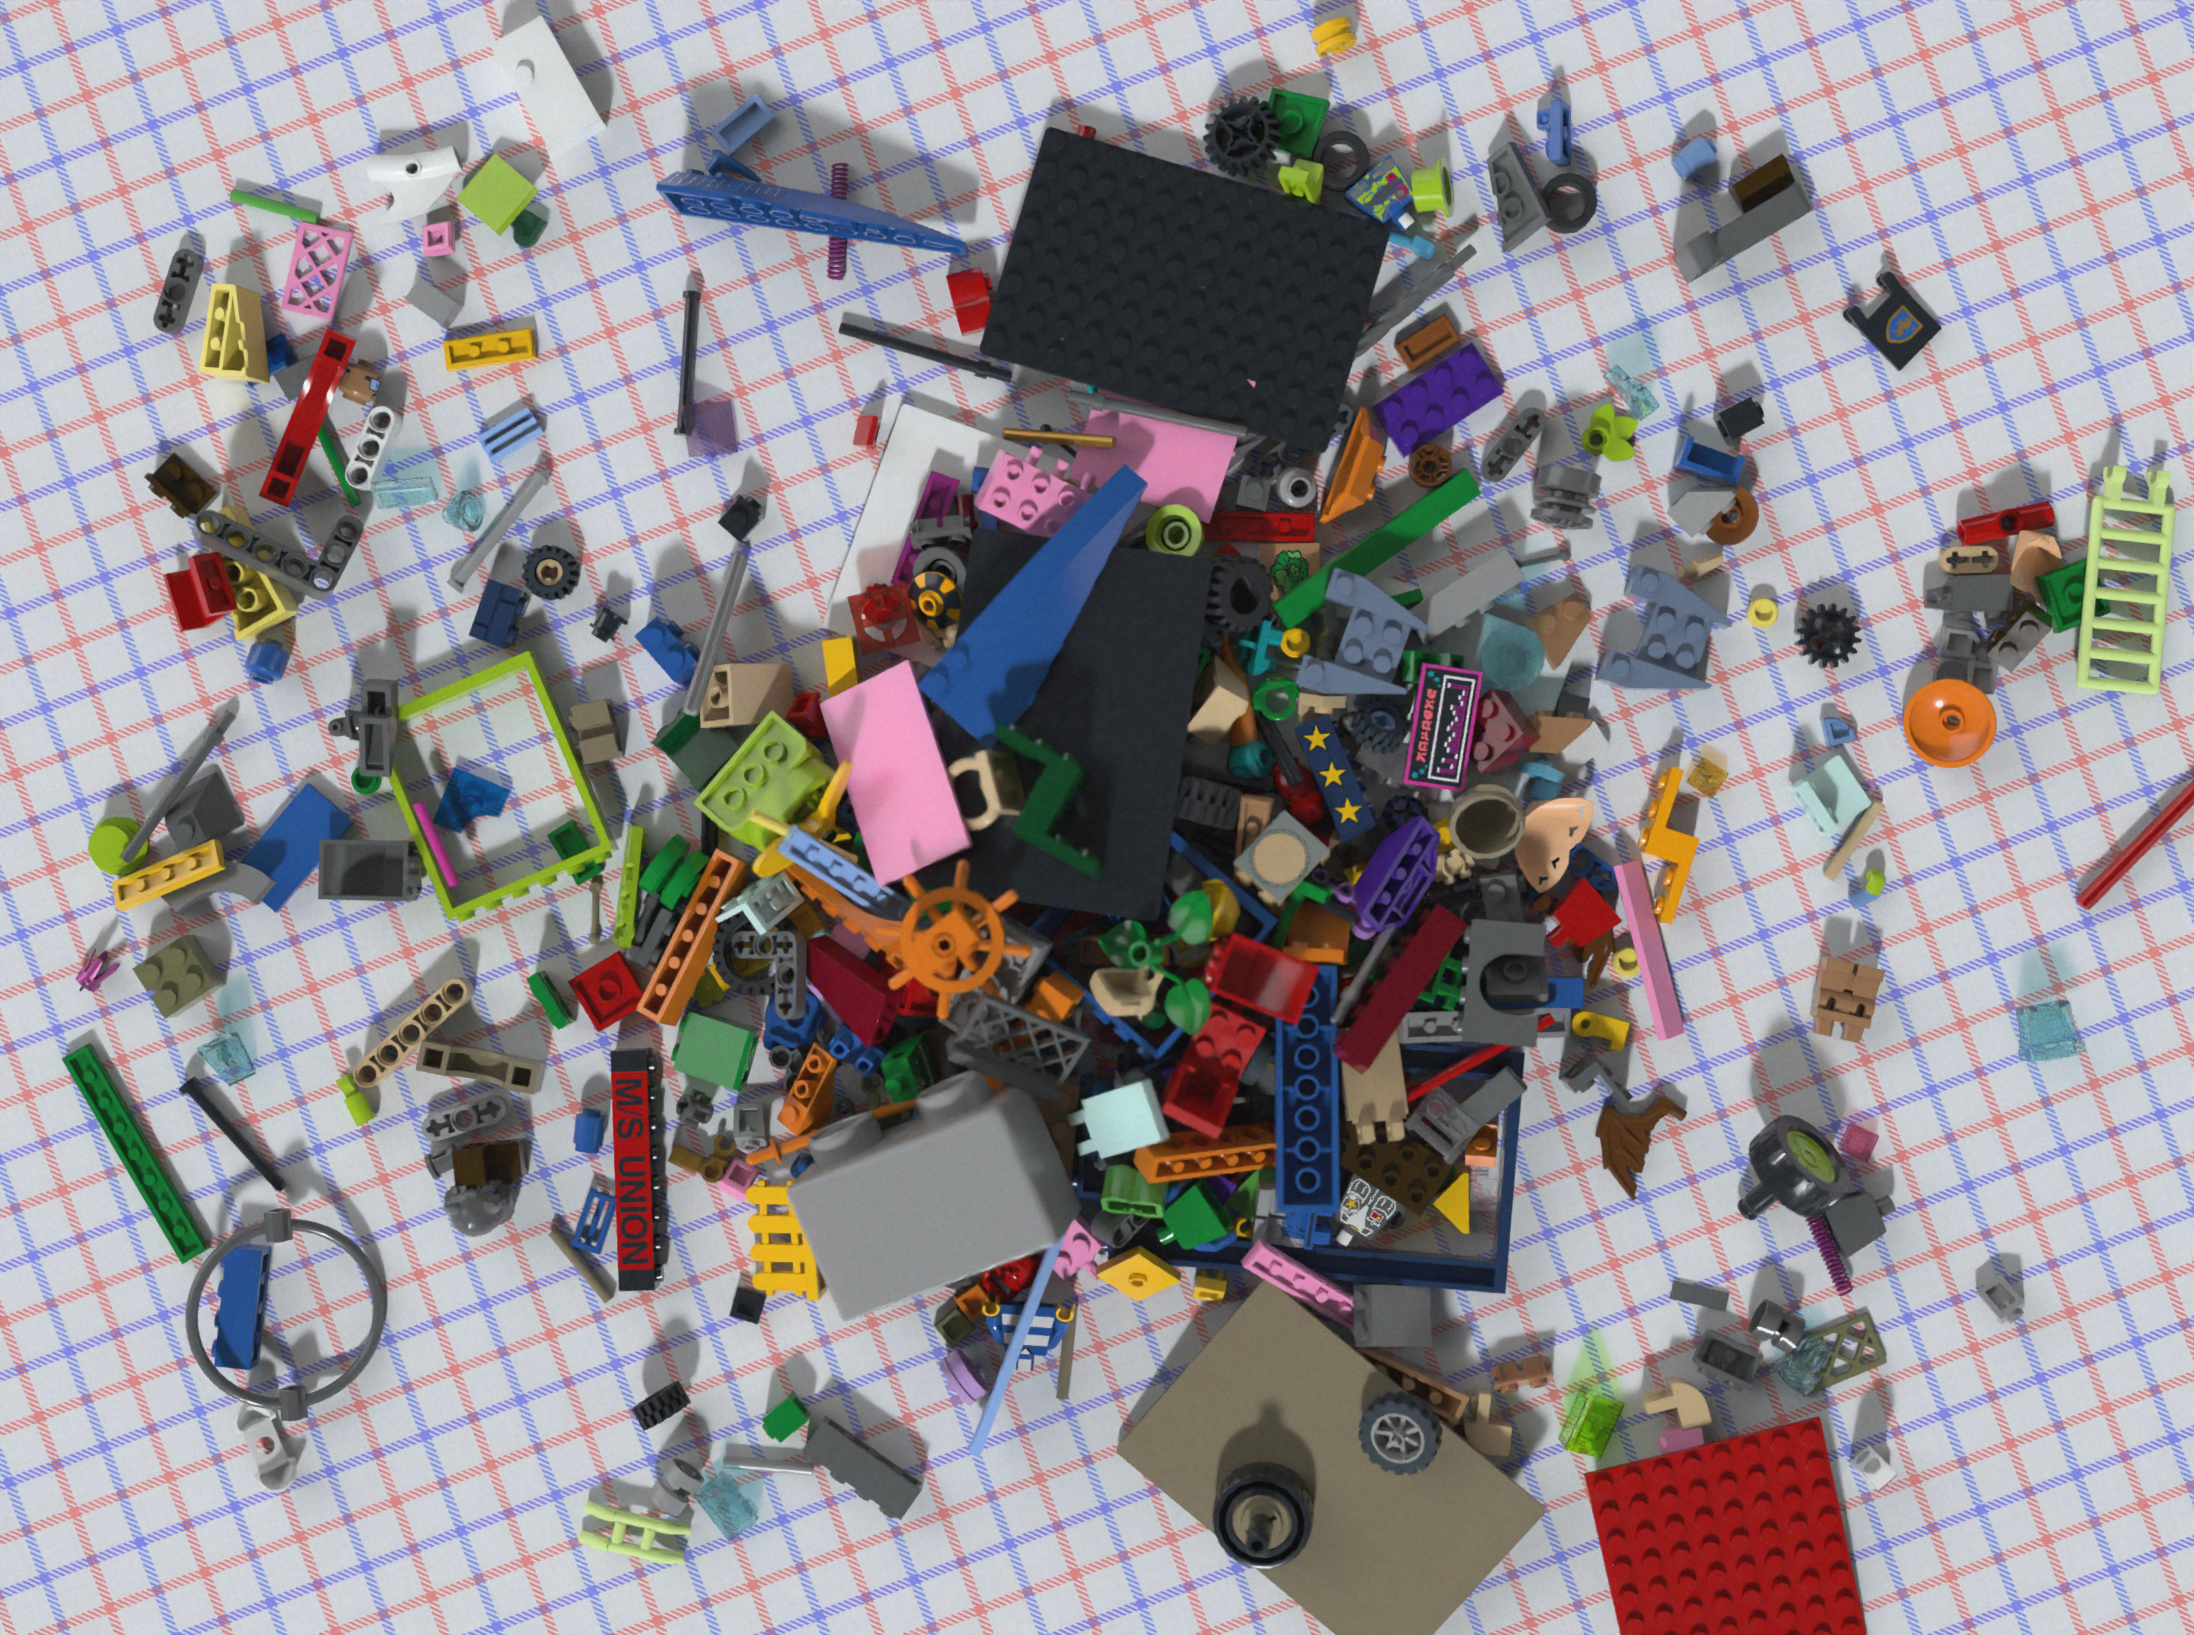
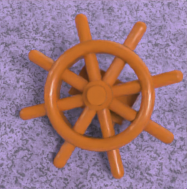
M961 860L957 864L954 887L940 888L928 894L912 874L904 875L903 883L916 899V902L907 912L902 925L879 922L874 927L877 934L900 938V950L907 967L889 980V987L896 990L915 977L925 986L939 991L937 1015L940 1019H946L949 1016L952 993H962L980 986L984 992L1004 1000L1002 994L990 980V977L999 968L1004 954L1030 957L1033 952L1029 945L1006 942L1005 926L999 913L1018 899L1017 891L1009 890L991 903L983 895L967 889L970 865L966 860ZM952 900L951 913L944 917L935 904ZM964 904H969L978 910L979 913L970 918L964 910ZM924 912L934 924L930 929L916 928ZM985 923L989 926L991 939L982 938L984 935L979 928ZM982 950L990 952L983 967L979 965L971 954L973 951ZM957 956L971 973V976L954 979Z

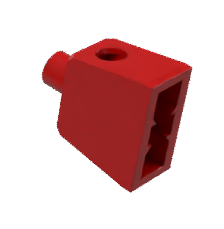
M1578 877L1550 911L1549 917L1557 926L1546 935V939L1556 949H1559L1569 939L1575 946L1583 947L1620 924L1622 919L1586 878Z

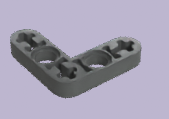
M757 931L736 932L730 942V949L735 957L776 959L775 1009L777 1015L784 1020L801 1018L806 1009L807 945L804 935L797 931H767L762 935ZM767 937L772 942L771 950L768 953L764 948ZM744 942H753V948H744ZM783 942H793V948H783ZM789 968H792L795 974L792 983L787 979ZM788 989H793V993H788ZM789 1003H792V1009H789Z

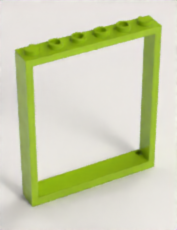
M529 650L399 706L397 726L528 670L601 845L456 907L394 759L392 776L388 777L447 920L458 919V922L462 923L475 918V911L484 907L486 911L496 909L504 905L502 900L513 896L515 900L531 893L529 888L540 884L541 888L554 884L558 881L556 876L565 872L568 873V876L577 874L585 870L584 864L595 860L596 864L613 858L611 853L619 850L583 763L577 757L575 744L535 652Z

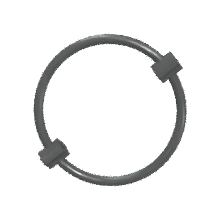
M275 1208L264 1211L265 1222L239 1231L220 1244L208 1256L191 1285L186 1304L185 1324L191 1352L203 1373L214 1385L227 1395L245 1404L259 1408L281 1410V1421L290 1422L307 1418V1406L324 1401L342 1391L364 1370L375 1353L381 1338L385 1318V1301L381 1282L374 1266L361 1248L351 1239L329 1226L308 1220L291 1219V1208ZM292 1231L315 1234L332 1241L345 1250L358 1264L368 1282L372 1298L373 1315L366 1344L359 1357L342 1376L315 1392L306 1394V1386L291 1385L279 1389V1398L248 1392L225 1378L213 1365L203 1347L198 1327V1310L204 1286L218 1263L237 1246L252 1238L266 1234V1243H279L293 1240Z

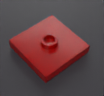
M620 950L567 981L598 1033L634 1012L645 992Z

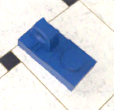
M1561 99L1551 100L1549 108L1537 111V129L1549 131V140L1545 145L1549 161L1559 167L1571 166V106Z

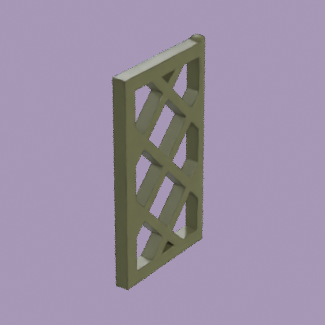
M1867 1312L1800 1339L1794 1349L1803 1345L1810 1347L1804 1363L1795 1360L1792 1351L1788 1354L1785 1353L1804 1397L1887 1363ZM1861 1321L1863 1322L1866 1330L1862 1339L1847 1333L1849 1326ZM1832 1333L1839 1335L1833 1351L1818 1345L1820 1338ZM1845 1337L1860 1343L1854 1359L1838 1354ZM1865 1346L1874 1349L1877 1359L1865 1364L1859 1362ZM1816 1349L1831 1355L1825 1371L1810 1366ZM1836 1358L1851 1364L1850 1369L1836 1376L1830 1374ZM1807 1370L1822 1376L1819 1383L1810 1387H1806L1803 1379Z

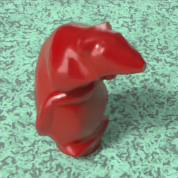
M1294 757L1304 775V782L1292 788L1288 785L1275 761L1270 774L1273 777V783L1278 794L1291 803L1290 813L1305 824L1318 822L1326 812L1323 810V796L1319 792L1313 791L1315 789V780L1310 770L1299 763L1298 757Z

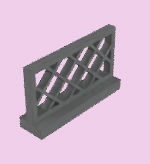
M983 992L957 1034H951L948 1038L946 1048L950 1061L1056 1103L1062 1094L1060 1090L1061 1085L1091 1039L1089 1035ZM986 1004L998 1008L1000 1012L998 1015L982 1019L981 1012ZM1016 1017L1025 1019L1027 1025L1009 1030L1006 1020ZM1003 1022L1006 1032L988 1037L985 1027ZM982 1028L985 1038L973 1042L965 1039L968 1032ZM1042 1028L1052 1030L1053 1036L1038 1041L1035 1040L1033 1031ZM1030 1033L1032 1043L1019 1047L1014 1046L1013 1037ZM1069 1039L1078 1041L1074 1049L1062 1052L1059 1042ZM1009 1040L1011 1049L1002 1052L992 1049L991 1044ZM1056 1044L1059 1053L1041 1058L1039 1048ZM1035 1050L1038 1060L1028 1063L1019 1061L1017 1055ZM1058 1061L1062 1062L1063 1066L1057 1076L1046 1072L1044 1069L1045 1065Z

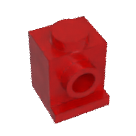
M818 692L798 694L785 717L808 739L828 738L829 736L819 705L822 703V701H819L822 695Z

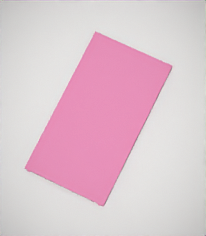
M905 660L819 704L839 767L845 759H848L853 764L846 788L879 888L886 887L902 879L906 874L915 873L973 846L921 689L917 686L919 683L911 660Z

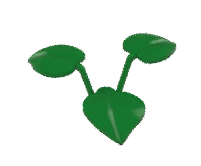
M1203 891L1185 894L1172 905L1167 920L1169 926L1177 932L1171 936L1149 942L1146 928L1138 921L1127 920L1119 923L1097 939L1105 954L1119 968L1136 970L1140 966L1151 967L1153 972H1159L1179 984V986L1171 988L1168 992L1165 1008L1171 1021L1176 1026L1185 1030L1190 1036L1196 1035L1209 1017L1211 997L1208 988L1199 979H1191L1185 984L1181 977L1165 970L1159 964L1164 959L1163 944L1177 940L1181 936L1186 943L1198 944L1205 941L1211 934L1214 924L1213 910L1209 895Z

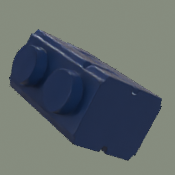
M488 579L469 636L508 649L509 643L514 644L519 633V627H516L519 615L524 616L528 608L529 599H526L527 592Z

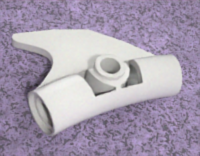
M451 145L432 151L401 155L371 154L367 166L369 180L388 189L394 197L392 207L379 218V222L382 225L391 224L428 212L444 195L458 173L463 171V165L456 147Z

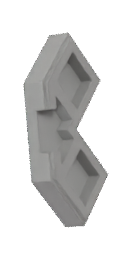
M1942 626L1937 656L1966 660V681L1977 686L1985 694L1994 695L1999 664L1987 656V650L1974 630Z

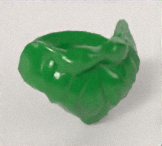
M1283 675L1265 677L1262 682L1258 683L1253 692V708L1261 710L1263 715L1270 720L1283 721L1294 713L1296 698H1299L1301 690L1292 679ZM1273 689H1283L1290 701L1288 708L1282 713H1273L1268 710L1265 695L1267 692Z

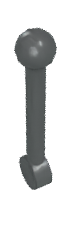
M1564 549L1559 554L1521 562L1519 560L1514 561L1519 569H1521L1522 567L1559 559L1568 561L1571 553L1569 550Z

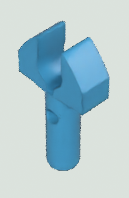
M1391 229L1389 242L1412 250L1414 255L1418 257L1432 259L1436 250L1433 243L1417 235L1412 238Z

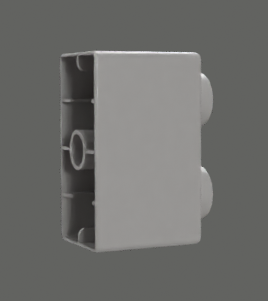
M971 1070L948 1078L919 1094L916 1098V1104L921 1117L881 1131L874 1113L867 1111L831 1124L808 1139L807 1145L814 1158V1162L789 1185L786 1193L843 1321H849L1051 1247L1061 1241L1081 1210V1204L1032 1093L1010 1084H1004L990 1090L984 1074Z

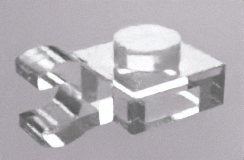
M1474 1166L1475 1179H1469V1211H1497V1179H1489V1167Z

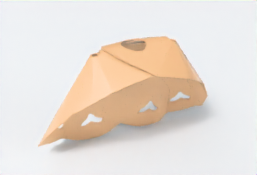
M2022 530L2019 532L2013 557L2011 584L2024 592H2030L2040 604V607L2045 608L2035 577L2062 567L2060 548L2053 536L2039 531Z
M1579 797L1532 801L1525 809V831L1520 841L1511 850L1528 882L1539 893L1554 886L1564 874L1569 864L1570 849L1581 842L1591 823L1593 804L1591 801ZM1582 806H1585V808L1582 810L1583 817H1580V814L1577 811V809H1580ZM1518 826V828H1517L1515 834L1510 837L1509 841L1515 837V835H1516V833H1517V831H1518V829H1519V826ZM1578 826V829L1574 830L1573 836L1570 837L1569 828ZM1559 857L1560 860L1556 863V869H1554L1551 861ZM1539 877H1548L1547 880H1543L1542 884L1539 885Z

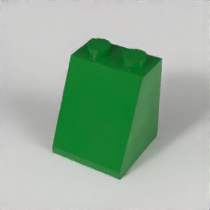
M693 1009L689 1011L688 1016L683 1015L679 1032L683 1033L680 1044L676 1043L672 1051L671 1061L675 1062L673 1069L735 1091H740L747 1085L762 1028Z

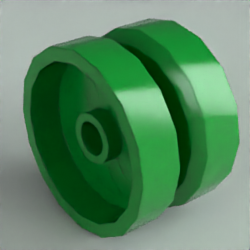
M680 834L673 836L661 849L638 884L640 888L650 895L658 893L664 887L660 896V903L671 911L678 908L697 887L711 860V857L702 850L694 851L687 857L691 842Z

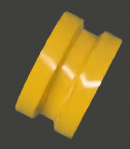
M1340 17L1327 21L1311 31L1312 40L1317 42L1318 45L1316 51L1319 57H1327L1326 52L1332 53V55L1341 53L1358 42L1356 34L1351 32L1352 22L1349 17Z

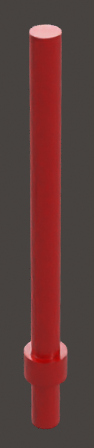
M1550 1012L1539 1017L1538 1032L1555 1023ZM1490 1044L1405 1090L1407 1103L1512 1046Z

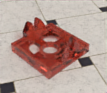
M907 582L847 597L862 655L921 641ZM883 596L897 599L904 609L893 611L891 608L886 607ZM874 598L877 610L873 613L872 617L862 619L864 607ZM887 610L892 614L893 622L889 627L883 628L876 623L875 617L879 611ZM907 618L904 631L899 637L894 639L892 627L897 620ZM875 626L878 630L883 631L885 641L873 639L866 633L865 628Z

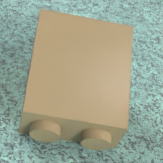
M747 663L714 666L700 709L701 728L758 726L771 710L788 724H792L785 718L793 705L792 685L794 678L791 671V663Z

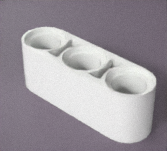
M377 406L370 411L346 468V481L349 485L361 491H372L377 487L402 427L401 417L390 408ZM389 414L391 418L389 426L381 428L379 424L381 417ZM378 442V453L370 456L368 453L370 444ZM366 469L368 478L364 483L359 484L357 474L361 470Z

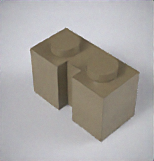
M604 698L570 706L572 714H568L569 725L572 732L578 731L580 740L579 743H575V750L579 761L583 760L584 765L590 766L624 757L611 699Z

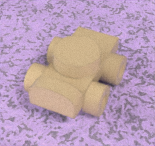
M1457 847L1450 850L1452 856L1445 857L1444 853L1438 855L1436 875L1434 877L1435 882L1443 881L1446 886L1456 881L1453 875L1459 873L1461 879L1472 875L1470 868L1475 866L1472 856L1464 854Z

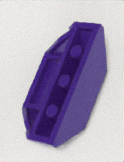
M1417 816L1386 836L1354 885L1358 914L1376 932L1406 925L1436 875L1437 843L1440 842V833L1423 816Z

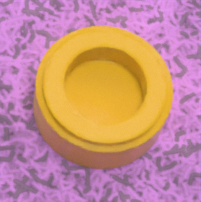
M1293 627L1287 629L1282 636L1281 649L1289 657H1301L1309 650L1310 637L1301 628Z

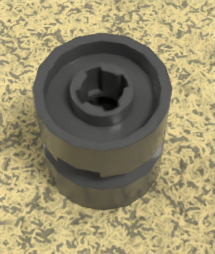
M1765 1299L1756 1308L1750 1320L1748 1332L1763 1341L1770 1339L1772 1346L1788 1354L1801 1339L1806 1321L1791 1311L1783 1313L1781 1306Z

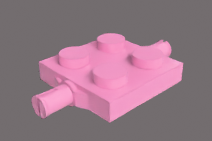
M1079 1214L1066 1231V1236L1053 1270L1066 1281L1076 1271L1085 1268L1097 1281L1100 1279L1095 1275L1098 1264L1093 1259L1106 1243L1091 1233V1226ZM1046 1248L1037 1251L1042 1258Z

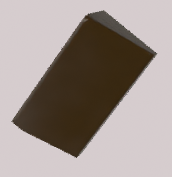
M1782 153L1735 183L1728 191L1742 213L1745 214L1795 183V179Z

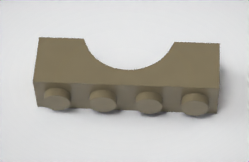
M428 1038L421 1041L415 1070L441 1076L481 1080L499 1085L504 1089L534 1095L541 1091L547 1062Z

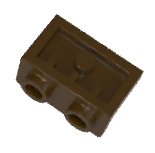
M174 452L154 474L148 472L144 476L151 483L148 488L161 499L165 496L172 503L170 509L182 519L188 517L196 520L197 515L206 510L220 495L214 487Z

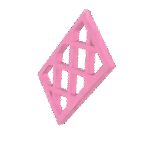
M300 221L281 309L327 319L331 322L334 321L353 232ZM306 230L315 231L321 240L305 248L303 243ZM335 237L345 238L342 252L336 255L328 242ZM324 245L332 259L317 267L310 253ZM306 257L313 271L299 279L296 275L299 260ZM336 263L338 267L335 283L329 286L321 272ZM317 275L325 289L310 297L303 283ZM299 287L306 299L305 302L298 306L290 304L292 291ZM327 294L331 297L328 313L319 311L315 305L316 301Z

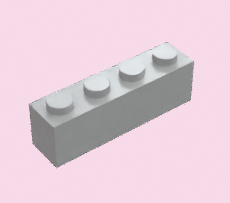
M1506 548L1410 609V613L1429 626L1427 633L1412 628L1410 630L1420 645L1428 642L1430 646H1433L1446 637L1443 633L1446 629L1453 626L1455 630H1458L1471 621L1468 615L1476 610L1483 614L1497 605L1494 599L1504 593L1506 598L1522 589L1519 583L1526 578Z

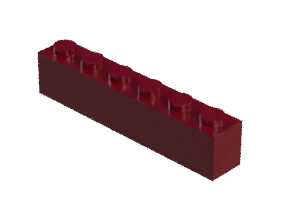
M1437 904L1431 910L1425 908L1416 921L1420 925L1416 932L1413 934L1410 931L1399 945L1403 950L1398 958L1395 955L1390 958L1383 968L1387 974L1382 981L1378 979L1374 981L1366 993L1371 996L1365 1005L1360 1003L1350 1016L1354 1020L1348 1029L1343 1027L1333 1041L1337 1046L1332 1054L1361 1075L1371 1067L1467 927L1465 922L1440 904Z

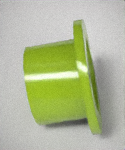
M1440 156L1437 158L1436 167L1412 171L1413 199L1419 213L1442 209L1444 216L1451 217L1454 210L1451 175L1445 157Z
M1179 504L1166 505L1157 510L1150 518L1146 528V544L1150 551L1194 556L1202 548L1204 542L1203 526L1198 515L1190 508Z
M115 816L105 819L95 827L89 839L88 850L93 862L99 869L110 875L123 876L135 872L143 865L149 852L148 839L130 864L120 858V855L139 831L141 825L130 818Z

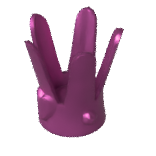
M94 948L87 965L77 973L76 980L82 986L79 991L85 988L95 992L96 989L100 988L102 981L117 971L120 964L115 963L98 975L97 973L106 960L108 953L103 951L89 967L96 952Z

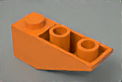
M818 1043L813 1044L777 1117V1120L796 1136L822 1128L832 1109L837 1059Z

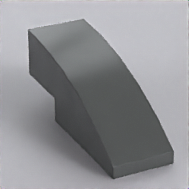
M367 679L361 684L362 714L358 717L360 775L391 777L397 734L398 680Z

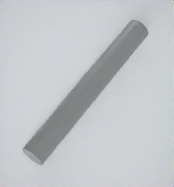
M724 1456L723 1468L813 1475L814 1465L812 1463Z

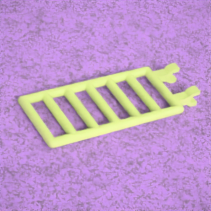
M2115 465L2113 468L2104 467V496H2095L2092 500L2076 684L2081 688L2153 695L2159 691L2176 512L2173 504L2165 503L2166 488L2170 483L2171 471L2147 472L2149 492L2148 501L2121 498L2123 482L2127 475V466ZM2104 508L2163 515L2161 533L2103 526ZM2101 538L2159 544L2158 562L2102 557L2100 556ZM2101 568L2157 574L2156 592L2097 586L2098 570ZM2096 598L2154 604L2153 622L2094 616ZM2093 628L2152 634L2150 652L2092 646ZM2090 658L2149 664L2147 682L2089 676Z

